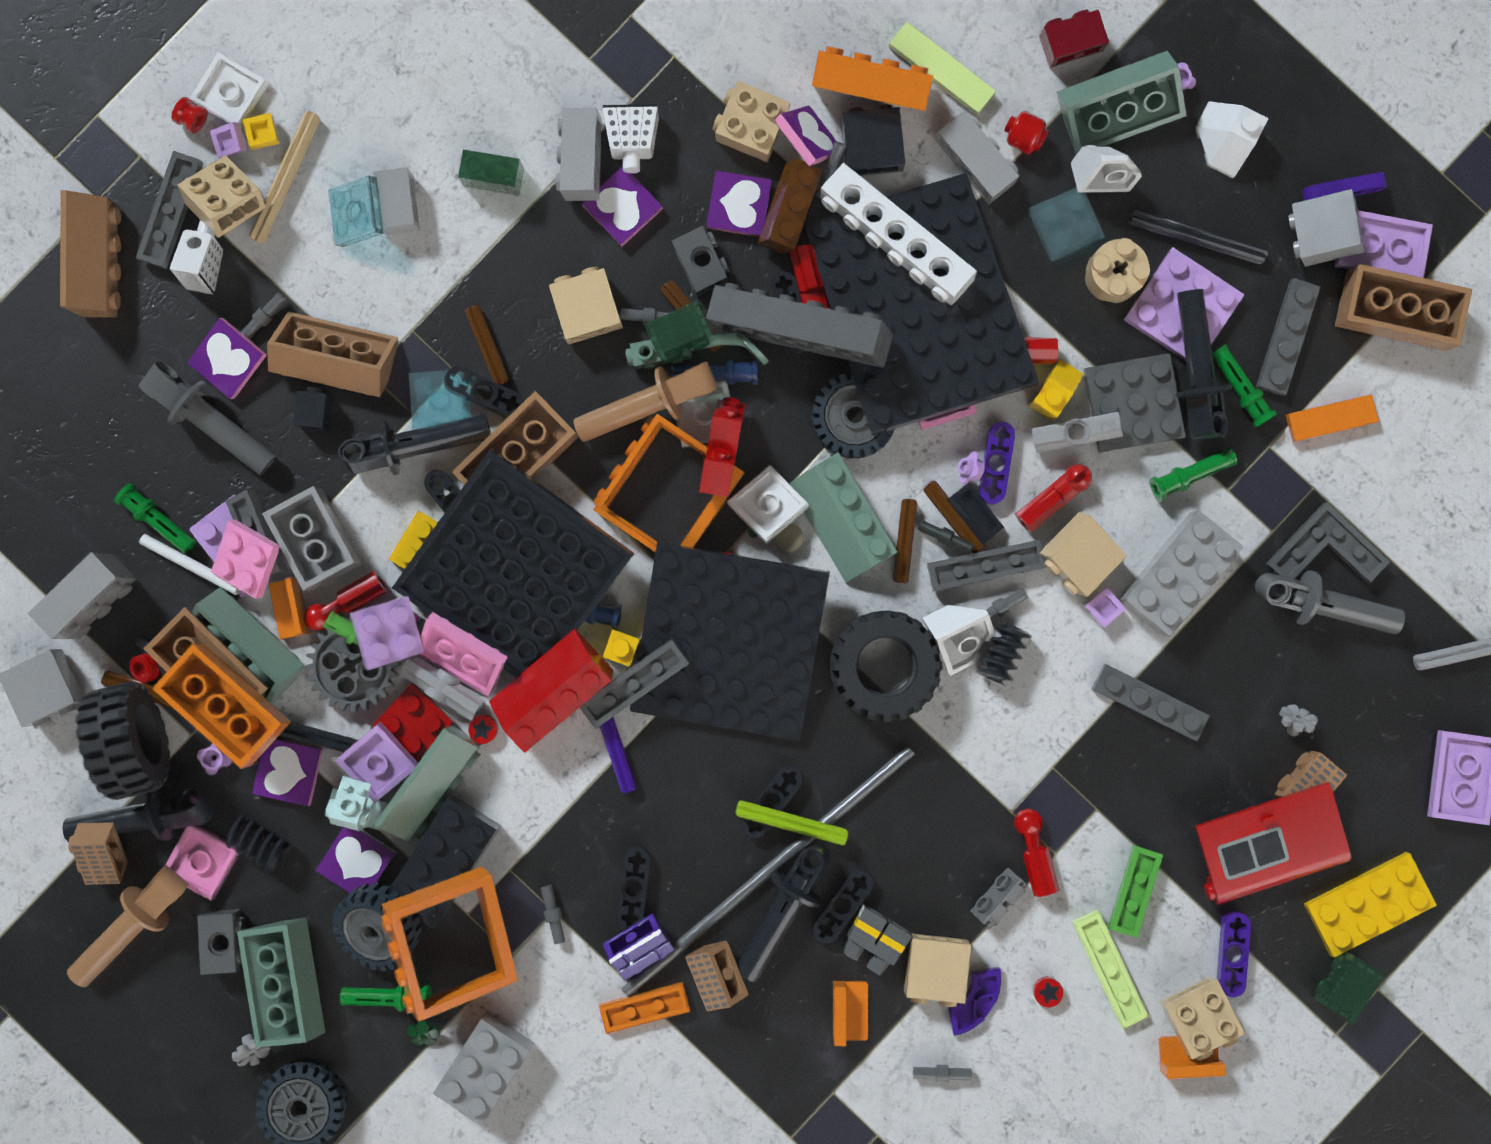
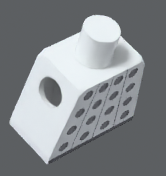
M657 104L603 105L612 159H623V171L625 173H638L640 171V159H650L653 156L659 121Z
M201 220L197 231H183L170 270L185 289L214 295L223 249L214 238L215 234Z

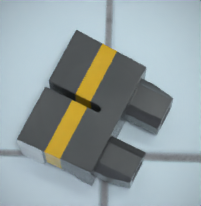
M863 903L852 927L847 932L848 940L843 952L846 956L857 961L864 949L870 951L873 955L866 966L871 971L881 975L889 964L894 966L911 940L912 934L906 928L889 918L886 919L884 915Z

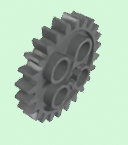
M328 629V635L317 633L321 642L310 643L316 651L315 653L306 654V657L313 660V664H308L305 668L313 670V674L308 676L307 680H316L317 683L311 690H322L319 700H325L329 697V707H334L339 702L340 711H345L350 704L351 711L357 712L359 704L363 710L369 709V701L374 705H379L378 695L384 698L389 697L385 688L396 687L391 681V677L400 676L398 672L393 671L394 666L401 665L400 661L380 666L379 673L374 678L368 674L362 661L355 666L356 670L345 671L337 679L332 680L333 674L350 666V660L361 659L362 655L361 652L356 653L353 650L352 643L345 642L346 638ZM331 653H335L339 658V664L334 669L328 664V657ZM347 677L354 681V689L351 693L346 692L343 688V681Z

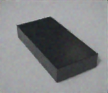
M969 482L947 499L982 545L1004 528Z

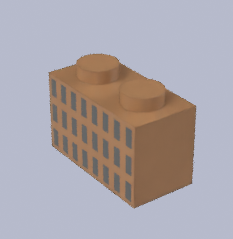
M1305 752L1297 760V767L1291 775L1287 774L1280 780L1277 785L1279 789L1274 795L1280 798L1325 782L1330 783L1332 792H1334L1347 774L1321 752Z
M78 823L74 835L69 839L68 848L69 852L73 853L77 871L81 873L85 885L120 884L128 860L114 823Z
M727 941L704 945L685 957L706 1011L729 1008L749 995Z

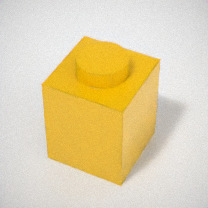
M612 630L603 657L631 667L633 666L641 639L618 630Z

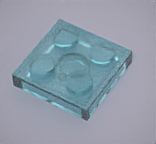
M368 175L328 190L335 246L345 247L384 234L377 177Z
M1077 187L1032 206L1028 210L1051 262L1103 240L1105 237L1086 193L1078 192Z
M448 370L409 373L413 430L471 417L470 402L450 393L444 386V377ZM457 374L455 377L450 376V379L454 381L453 386L466 385L468 389L465 392L469 394V384L461 380V374Z

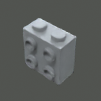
M1352 189L1292 204L1293 214L1289 215L1291 231H1296L1298 241L1293 242L1296 259L1301 258L1305 266L1365 253L1356 198Z
M50 649L0 673V682L21 727L33 726L34 729L44 727L52 723L50 718L60 714L63 717L77 711V705L84 697L62 649Z

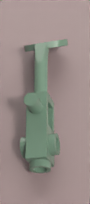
M676 320L665 322V325L668 324L671 330L667 332V337L632 343L630 348L626 349L628 365H634L636 369L655 368V365L671 362L672 364L681 363L683 360L692 358L691 351L719 345L743 346L764 366L769 362L759 349L741 332L715 334L710 339L708 336H705V341H702L700 337L698 338V344L695 343L694 339H690L693 346L689 347L687 342L689 337H685L684 333L680 334L682 339L678 340L676 335L678 329L674 330L671 323L675 321L677 326ZM670 335H673L675 342H671ZM665 338L667 339L669 344L667 346H665V343L663 341V339ZM658 342H660V343H661V346H662V348H660V349L658 348V345H657ZM684 342L685 350L682 349L680 343ZM675 345L678 346L680 352L676 353L674 349ZM668 348H671V351L673 353L672 356L669 355L667 351ZM650 351V354L645 357V353ZM662 351H664L667 358L663 359L661 355Z

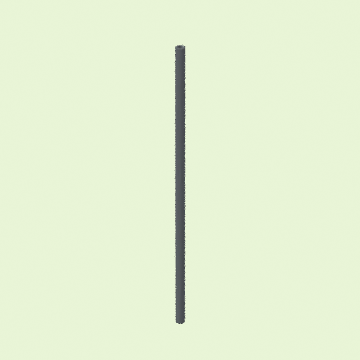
M906 746L818 822L829 825L835 823L915 755L913 751ZM801 835L673 944L674 951L670 952L665 958L657 960L644 968L621 988L627 997L631 996L816 838Z

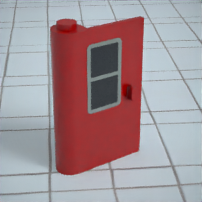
M1329 782L1195 826L1210 874L1206 878L1207 883L1203 885L1208 900H1214L1217 905L1351 860L1349 846Z

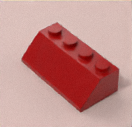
M574 628L492 697L489 703L504 732L525 753L610 683L614 669L580 632Z

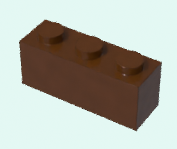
M798 158L785 164L757 244L782 255L795 250L822 169L814 165L808 166L805 161Z

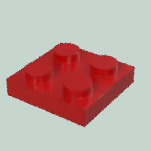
M411 683L372 726H376L381 721L418 762L442 730L452 726L455 721L416 684Z

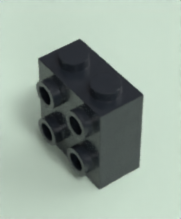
M889 104L879 105L874 110L854 107L842 113L843 144L846 145L844 157L845 164L859 176L903 172L906 163L900 107L892 108V105Z

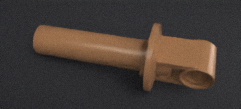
M706 361L689 368L674 377H670L663 367L656 368V385L574 418V427L579 438L583 442L589 441L666 408L674 419L682 418L683 408L681 403L693 398H699L719 389L708 362Z
M165 865L144 889L134 886L127 887L120 896L121 904L125 911L67 969V975L70 980L80 987H87L144 928L156 932L165 929L169 923L166 908L181 896L189 883Z

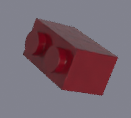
M1088 9L1081 10L1075 13L1072 18L1062 20V18L1052 19L1045 24L1039 36L1049 68L1103 52L1109 43L1099 9L1089 12Z

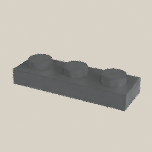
M254 489L245 490L225 501L233 520L241 522L276 543L262 515L264 512ZM278 551L270 577L287 569L280 551Z

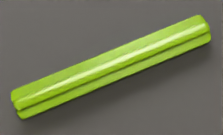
M742 800L737 804L736 815L741 818L839 845H845L848 838V831L844 828Z

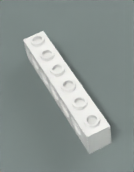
M845 163L821 187V202L830 212H838L844 217L843 220L848 227L853 230L858 229L866 235L865 239L870 245L875 248L880 247L888 253L887 257L892 263L897 266L902 265L910 271L909 275L917 283H924L932 289L931 293L940 302L944 303L946 301L952 306L974 282L977 271ZM849 197H855L859 202L848 204L845 200ZM877 215L881 220L870 222L867 220V217ZM897 232L900 233L903 236V238L900 240H892L889 238V234ZM915 250L922 251L925 254V256L923 258L917 259L914 258L910 253ZM942 268L947 272V275L938 277L933 273V270Z

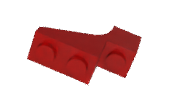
M725 397L723 400L717 399L699 492L724 497L729 495L746 405L740 403L738 399Z

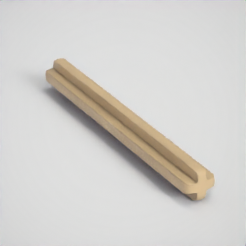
M311 111L304 112L264 200L266 208L259 212L250 231L249 237L258 243H265L320 122V117Z

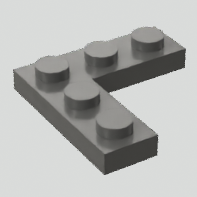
M1325 502L1272 556L1265 566L1276 575L1295 579L1327 545L1366 583H1370L1390 561L1328 502Z

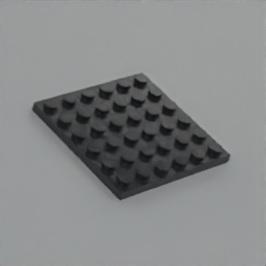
M491 448L399 576L392 589L403 597H409L410 602L428 615H431L433 612L447 619L453 625L472 634L478 640L507 656L503 669L516 678L574 628L577 630L580 628L635 553Z
M657 542L638 662L674 638L690 660V663L630 705V712L800 741L830 571Z

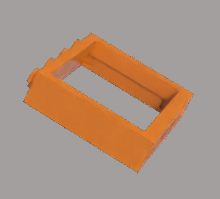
M656 414L654 418L650 416L647 422L644 423L641 428L644 434L638 442L634 440L625 452L628 458L622 466L618 464L609 476L612 482L606 490L602 488L593 501L596 504L593 509L595 512L654 552L656 551L658 541L609 509V506L661 428H664L702 455L706 456L707 452L705 445L659 414ZM736 466L733 469L728 497L745 473ZM719 495L712 497L681 546L695 548L728 497Z
M483 867L381 904L384 915L381 916V924L385 933L389 932L391 942L387 943L391 958L397 960L399 968L395 970V976L399 986H404L406 996L402 997V1001L406 1007L407 1014L412 1013L418 1022L518 981L493 878ZM476 890L496 971L422 1000L401 918Z

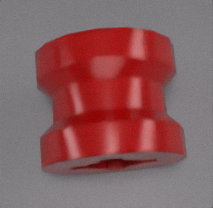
M182 97L175 104L171 119L178 125H185L186 129L194 134L204 126L208 110L201 105H194L193 101L188 97Z

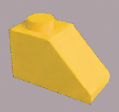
M1060 358L1028 407L1052 422L1064 409L1084 374Z

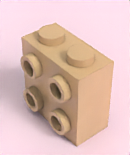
M737 80L734 89L729 88L723 104L727 106L723 115L718 114L713 124L712 130L716 131V142L768 163L781 133V129L776 124L775 119L781 113L790 111V102Z
M226 155L177 185L184 203L218 238L266 208L260 189Z
M590 267L583 270L582 275L572 278L570 275H564L554 280L555 283L549 284L568 345L623 328L604 268Z
M1080 512L1039 553L1046 560L1044 566L1052 574H1059L1064 580L1062 585L1072 595L1078 593L1085 597H1088L1127 557L1092 516Z
M912 934L908 947L904 985L906 997L911 998V1002L927 1004L928 1000L940 1001V1005L947 1007H956L957 1003L965 1004L971 951L969 941L967 939Z
M1212 976L1159 1001L1185 1054L1192 1060L1195 1058L1197 1060L1208 1058L1213 1054V1049L1221 1045L1224 1048L1232 1046L1239 1042L1238 1037L1245 1034L1218 979Z

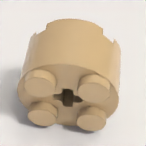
M1123 238L1109 241L1103 244L1089 259L1085 274L1086 285L1092 295L1099 300L1113 303L1126 301L1145 284L1150 274L1148 258L1143 249L1130 239ZM1118 268L1121 273L1115 275L1112 270Z

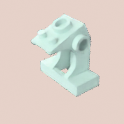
M343 776L339 788L334 787L332 789L325 816L329 818L330 824L357 831L366 827L381 831L374 823L390 801L379 799L374 803L368 797L371 783Z

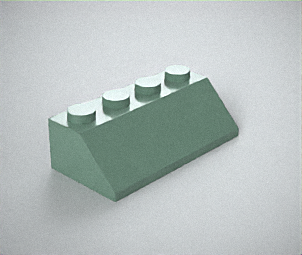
M1168 51L1057 91L1062 117L1076 155L1082 147L1088 145L1103 147L1187 116L1179 66Z
M839 452L789 483L809 504V508L804 513L845 583L897 553Z
M221 587L195 605L192 613L269 688L264 698L273 705L292 685L303 669L304 664L298 656L281 644L274 634L267 631L254 615L248 613L237 603L232 595L228 594Z
M455 725L444 728L374 825L407 842L414 839L415 836L420 839L429 827L426 821L432 813L438 814L446 801L443 798L449 790L454 792L464 778L461 776V773L466 766L472 768L481 756L477 751L482 745L474 742L470 736Z
M307 918L284 920L237 931L256 1048L305 1043L324 1034L325 1027Z

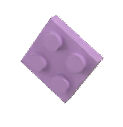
M404 596L350 613L365 669H374L424 653L409 597Z
M381 721L335 760L352 779L372 784L368 797L374 803L407 777L418 764Z

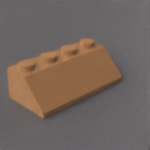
M61 190L60 307L81 317H117V309L121 305L120 294L117 292V280H120L121 269L117 263V252L121 250L120 237L117 235L118 224L121 222V212L118 205L107 197Z
M287 312L267 343L268 371L369 396L380 397L390 378L398 345V337Z
M184 607L144 648L168 672L192 644H205L263 697L269 689L187 607Z

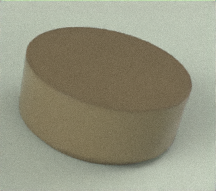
M792 523L775 536L777 547L784 552L796 551L803 542L802 530Z

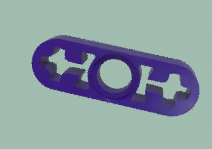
M1378 172L1315 184L1304 188L1302 193L1304 201L1350 189L1353 190L1355 196L1386 189L1387 182L1385 173Z
M1007 422L995 423L987 434L983 459L985 469L980 478L978 493L983 501L989 505L1001 502L1006 495L1015 440V430ZM1000 428H1004V433L1009 435V438H1005L1002 441L1001 449L1007 448V453L1002 450L991 451V446L995 448L998 446L999 439L997 436H994V432H998ZM998 455L1004 459L1005 465L1001 471H994L990 468L989 459L992 456ZM987 474L993 477L1003 476L1002 481L996 480L995 489L999 490L1000 494L995 495L993 499H990L989 493L985 492V488H989L992 484V478L987 479Z
M1229 911L1221 919L1216 978L1225 995L1233 998L1241 996L1246 989L1251 933L1250 920L1246 915L1238 911ZM1236 918L1242 923V927H1237L1236 937L1242 939L1241 942L1233 939L1228 940L1229 936L1234 938L1235 931L1229 925L1230 922H1235ZM1232 946H1238L1241 950L1240 958L1234 962L1228 961L1226 957L1227 950ZM1226 965L1231 968H1239V971L1233 969V978L1238 983L1237 985H1232V990L1225 985V981H1230L1231 971L1225 969Z

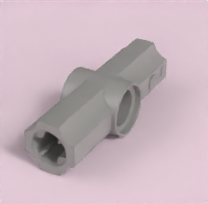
M1119 412L1033 428L1032 436L1036 453L1123 437L1120 414ZM1073 426H1084L1085 435L1082 439H1071L1070 430Z
M418 655L409 657L399 673L425 690V694L444 706L448 705L471 721L478 716L486 702L461 685L459 680L441 668L438 670Z

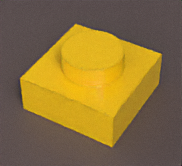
M271 113L243 119L248 144L252 150L280 144L274 116Z

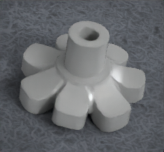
M1295 704L1282 707L1279 713L1283 717L1281 723L1288 727L1287 733L1291 736H1297L1303 730L1308 733L1313 732L1318 721L1315 715H1309L1310 712L1303 708L1299 710Z
M247 1034L242 1037L243 1045L238 1046L237 1051L232 1053V1060L237 1062L238 1066H245L248 1062H250L251 1066L260 1063L259 1058L268 1056L270 1046L256 1048L253 1035Z

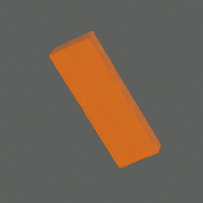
M1372 394L1286 415L1292 443L1379 422Z
M683 982L599 1004L606 1034L690 1012Z

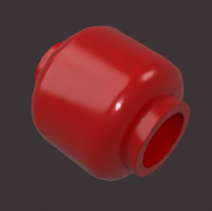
M1027 111L1019 113L1017 118L1011 116L1004 129V132L1008 133L1007 144L1025 154H1031L1034 150L1038 152L1049 130L1045 129V120Z

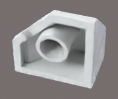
M1208 102L1195 127L1198 139H1201L1205 151L1204 157L1207 166L1234 178L1255 146L1269 118L1243 105Z
M1095 145L1082 147L1071 162L1078 192H1130L1142 177L1141 171L1128 155L1110 147H1096Z
M948 605L923 617L927 630L932 633L935 643L939 646L941 652L939 657L949 676L975 664L981 655L979 653L981 646L985 641L989 642L995 633L990 616L986 610Z

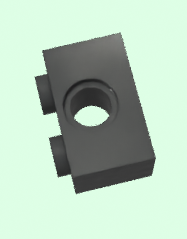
M703 226L672 240L673 249L697 298L713 291L715 285L723 286L728 283L727 274L730 273V270L723 257L718 259L714 250L718 248V245L711 232L706 233ZM700 255H706L710 258V263L704 267L696 265L694 261Z
M241 909L206 911L198 915L200 974L235 973L242 969L237 931L246 929V921L241 916ZM220 935L228 938V948L221 946L219 943Z

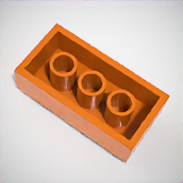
M826 46L825 51L819 50L811 86L922 111L926 110L933 75L927 74L929 68L911 65L910 70L899 68L900 62L883 58L882 64L871 62V55L857 52L854 53V58L843 56V49Z
M192 644L152 688L241 769L252 766L291 722L205 644Z

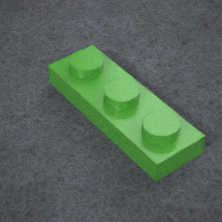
M1136 845L1132 846L1107 928L1138 938L1163 854Z

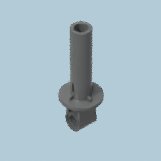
M155 361L139 383V388L145 394L154 398L171 411L167 419V423L171 426L185 419L189 420L259 476L264 474L277 457L275 454L201 398L207 388V383L203 380L192 386L170 366L163 362Z
M1306 571L1299 580L1273 573H1265L1257 579L1255 589L1259 596L1272 605L1290 609L1291 618L1296 624L1304 625L1315 614L1391 634H1398L1405 622V613L1402 609L1322 589L1321 576L1315 571ZM1277 584L1276 591L1269 594L1270 588Z

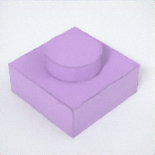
M232 122L210 130L218 159L225 155L229 158L248 151L240 123Z
M1105 587L1084 605L1085 609L1102 628H1105L1126 610L1108 587Z

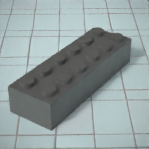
M726 283L725 287L715 285L706 319L723 333L741 332L750 339L883 368L893 336L886 323L880 320L881 317L873 313L864 312L863 316L852 314V310L836 306L835 310L824 308V304L808 300L807 304L798 303L796 298L788 295H780L779 298L770 297L766 291L753 289L752 293L742 291V287L731 283Z

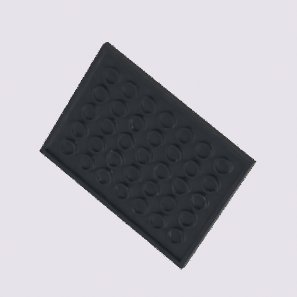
M967 173L887 196L891 202L977 271L974 282L952 306L946 301L943 303L936 299L931 293L932 289L924 283L919 284L914 281L909 275L910 271L905 267L892 263L887 257L888 253L883 249L870 245L865 239L866 235L861 231L848 227L843 220L844 217L838 212L804 222V231L809 245L813 244L817 267L830 309L835 310L836 306L852 310V314L863 316L864 312L879 315L881 317L880 320L886 323V326L893 333L884 368L847 360L872 436L1039 384ZM870 215L867 217V220L878 222L881 218L877 215ZM897 232L889 234V238L892 240H900L903 238V236ZM915 250L910 253L914 258L917 259L923 258L925 256V254L919 250ZM942 268L933 270V273L938 277L947 275V272Z

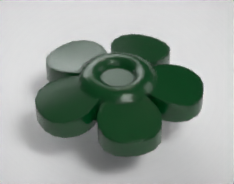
M419 1021L417 1026L411 1025L408 1027L407 1034L412 1037L411 1042L415 1045L420 1046L424 1042L427 1046H434L437 1044V1038L440 1036L441 1031L438 1027L429 1028L430 1024L426 1021Z

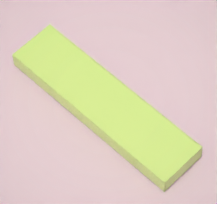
M908 22L903 25L889 43L888 47L911 65L929 68L927 74L933 75L932 81L977 116L996 92L991 86Z
M1095 910L1071 921L1121 1028H1127L1148 1018L1149 1015L1100 911Z

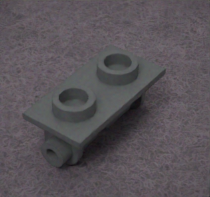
M1007 868L996 878L994 884L984 896L977 900L971 912L988 928H991L993 925L997 926L999 921L1009 911L1002 904L1007 901L1013 906L1023 893L1026 892L1024 889L1027 884Z

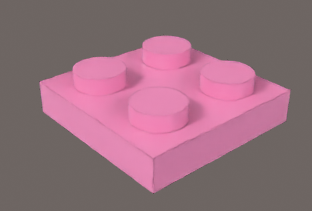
M230 520L227 523L211 573L255 599L261 598L265 592L280 545L241 522Z

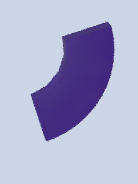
M1000 967L971 971L970 985L966 992L965 1004L957 1003L956 1007H948L953 1036L966 1033L977 1027L985 1020V1017L989 1014L994 1004H996L1001 988Z

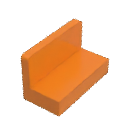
M287 577L282 581L268 583L279 639L311 634L310 629L304 622L306 607L302 588L297 578Z
M833 981L834 1046H846V1040L866 1041L868 1039V983L866 981Z
M1177 1036L1159 1037L1160 1072L1167 1079L1226 1076V1066L1219 1059L1218 1047L1212 1050L1213 1054L1203 1060L1195 1058L1192 1060L1185 1054Z

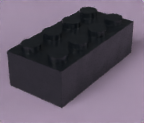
M452 795L447 798L390 887L389 893L395 890L400 893L399 898L474 870L501 825L456 796ZM455 898L415 912L413 916H418L421 922L434 929L440 924Z

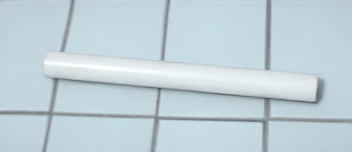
M146 534L140 538L139 544L234 595L241 591L211 573L212 569L162 542Z

